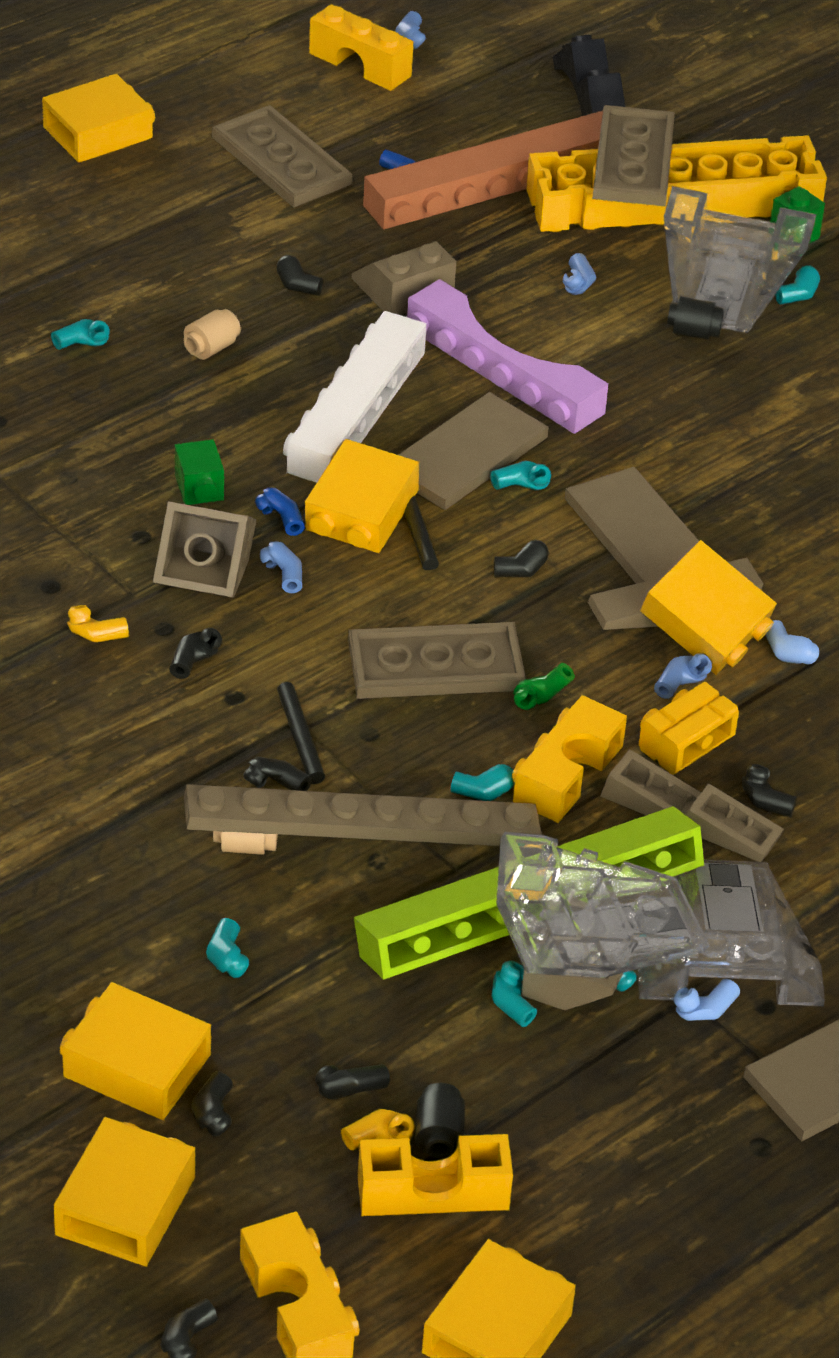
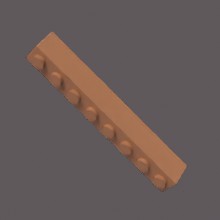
M603 111L365 176L363 206L384 230L526 190L529 153L558 152L559 157L571 156V151L598 149Z

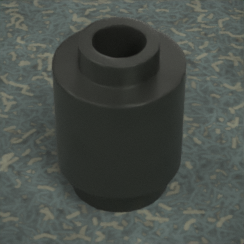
M680 296L678 303L671 302L667 325L674 326V334L709 340L710 336L719 338L724 308L717 307L716 302Z
M435 1083L427 1086L417 1101L415 1143L421 1151L432 1157H448L456 1151L458 1137L464 1136L465 1101L455 1086L447 1083Z

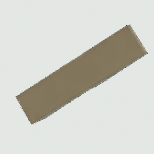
M747 557L728 562L762 590L763 582ZM662 578L590 595L588 604L603 630L658 627L640 610L648 592Z
M630 749L608 775L600 797L644 815L674 806L701 826L702 839L760 863L784 830L708 783L704 790L700 792Z

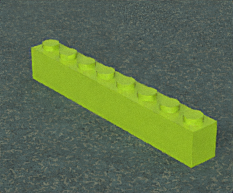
M672 806L557 846L563 849L556 868L542 864L547 852L545 850L354 917L359 956L384 980L544 923L543 920L547 918L558 895L592 906L704 866L701 826ZM576 855L581 856L579 864L574 863ZM584 858L589 859L587 867L582 865ZM601 877L610 879L607 893L598 891Z

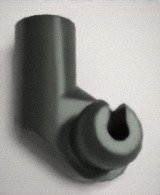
M284 255L279 259L277 272L287 289L317 296L320 295L323 286L322 277L305 274L299 260L293 255Z

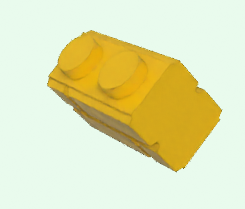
M707 682L699 684L690 691L683 689L675 695L671 703L660 710L653 708L644 715L640 723V750L655 761L657 759L661 767L674 775L736 734L739 715L738 706L724 695L720 696L719 691Z

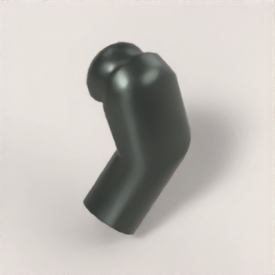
M533 540L528 542L515 557L495 556L494 577H532L547 561L549 555L548 547L542 541Z
M206 628L202 632L184 636L175 651L169 668L170 673L179 679L187 678L195 662L216 654L222 644V636L219 631L214 628Z
M259 756L248 762L250 766L243 774L245 780L258 788L266 784L268 777H271L290 790L307 791L312 782V778L287 761Z
M758 764L748 766L746 777H742V787L753 805L757 808L791 818L797 797L773 790L767 782L770 776V771L767 767Z
M383 1064L340 1071L337 1067L328 1065L317 1072L315 1081L319 1086L318 1090L321 1095L335 1100L364 1091L387 1088L390 1082V1075L387 1067Z
M215 1071L193 1098L191 1110L197 1124L202 1129L206 1127L212 1136H220L232 1123L231 1116L223 1111L224 1105L221 1101L231 1090L233 1083L225 1073Z
M207 1298L174 1315L166 1323L161 1340V1348L163 1353H168L169 1358H194L196 1356L197 1350L190 1341L193 1334L218 1320L216 1310Z

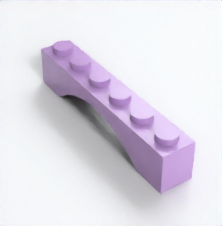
M441 279L408 297L407 318L427 323L426 340L573 434L605 414L608 393L607 382L581 366L540 360L519 353L502 344L487 333L477 322L469 307L467 296Z

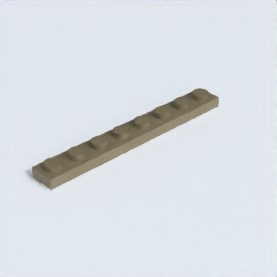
M186 784L184 793L187 830L538 848L542 837L536 804L191 784Z

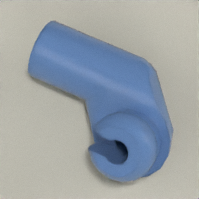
M415 11L408 12L396 27L395 32L414 41L413 49H417L426 40L425 34L419 31V26L422 23L421 16Z
M576 253L569 259V266L572 269L573 275L568 277L565 273L563 284L566 291L570 294L580 295L595 282L596 274L585 255Z
M273 541L269 543L268 547L262 548L260 551L262 563L266 562L267 568H274L277 565L281 568L283 590L287 593L299 592L302 589L301 560L282 542Z
M702 653L672 659L654 685L655 692L661 698L669 699L674 695L679 685L698 683L704 680L707 674L711 672V660Z

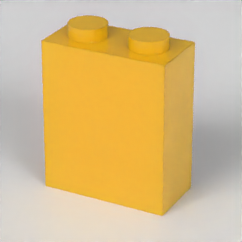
M117 73L42 97L43 127L78 163L153 138L155 114L150 103L145 102L135 92L134 88L128 85Z
M345 439L305 500L306 530L358 548L380 553L404 515L408 502L419 490V461Z
M700 540L648 592L640 611L693 656L698 653L708 656L712 662L711 671L717 675L727 664L733 668L748 651L745 645L753 637L759 641L765 636L774 624L770 617L777 603Z
M111 982L100 997L96 996L91 1000L86 1009L85 1017L76 1029H69L63 1037L60 1045V1054L63 1055V1077L160 1120H164L211 1055V1024Z
M104 1117L54 1203L55 1235L147 1267L195 1179V1147L187 1145L177 1138H166L140 1129L135 1124L129 1122L122 1123Z
M488 1239L424 1323L422 1353L430 1358H541L572 1315L576 1285L567 1281L558 1272L546 1270L525 1259L518 1251L509 1247H503Z

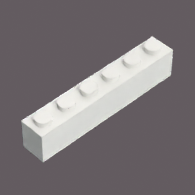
M384 311L375 324L371 323L369 325L365 338L360 345H354L346 364L337 368L332 383L328 388L321 390L317 403L311 411L307 410L304 413L301 424L295 433H290L287 436L283 447V454L287 456L288 474L317 483L345 439L358 443L364 440L425 354L427 323Z

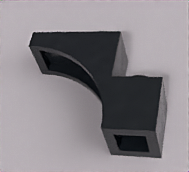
M592 35L571 38L572 42L563 45L562 50L553 56L554 69L563 70L574 86L582 116L603 111L604 105L626 107L620 72L609 74L604 38L592 40Z

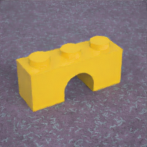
M332 4L310 18L309 54L337 66L356 52L364 65V79L390 91L412 76L414 41Z
M584 695L571 708L566 707L559 715L555 727L549 734L545 732L539 737L534 751L527 759H520L512 773V778L515 782L513 802L536 804L538 814L559 823L581 796L584 766L579 764H586L600 771L604 770L623 747L627 715Z
M508 1134L459 1136L456 1151L451 1156L439 1161H422L411 1155L409 1138L360 1140L358 1184L361 1216L509 1210L513 1169Z
M297 1211L240 1229V1260L258 1298L275 1292H288L300 1298L295 1302L278 1307L277 1339L286 1358H353L354 1337L359 1335L356 1315L351 1306H343L339 1298L340 1288L336 1274L331 1266L324 1267L320 1259L321 1250L317 1235L312 1228H305Z

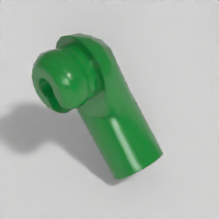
M560 663L547 675L522 680L517 684L513 693L516 706L523 710H530L536 704L540 705L548 702L574 680L573 670L567 664Z

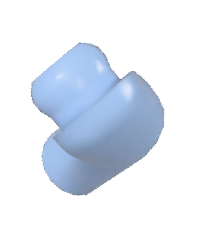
M773 620V626L765 635L775 656L779 660L787 663H804L809 665L818 659L819 647L803 636L788 635L783 623L779 620Z
M727 978L723 979L708 996L699 997L696 989L690 988L688 990L687 987L682 988L674 996V1003L677 1006L676 1012L686 1021L716 1020L740 995V989L734 981Z

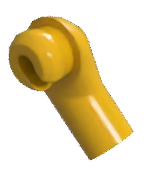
M86 605L73 606L68 610L70 621L67 624L71 632L96 643L129 637L128 624L125 617L97 621L90 617L91 610Z
M379 1109L342 1128L341 1137L350 1150H355L359 1148L360 1140L409 1138L411 1140L416 1131V1125L414 1120L407 1114Z

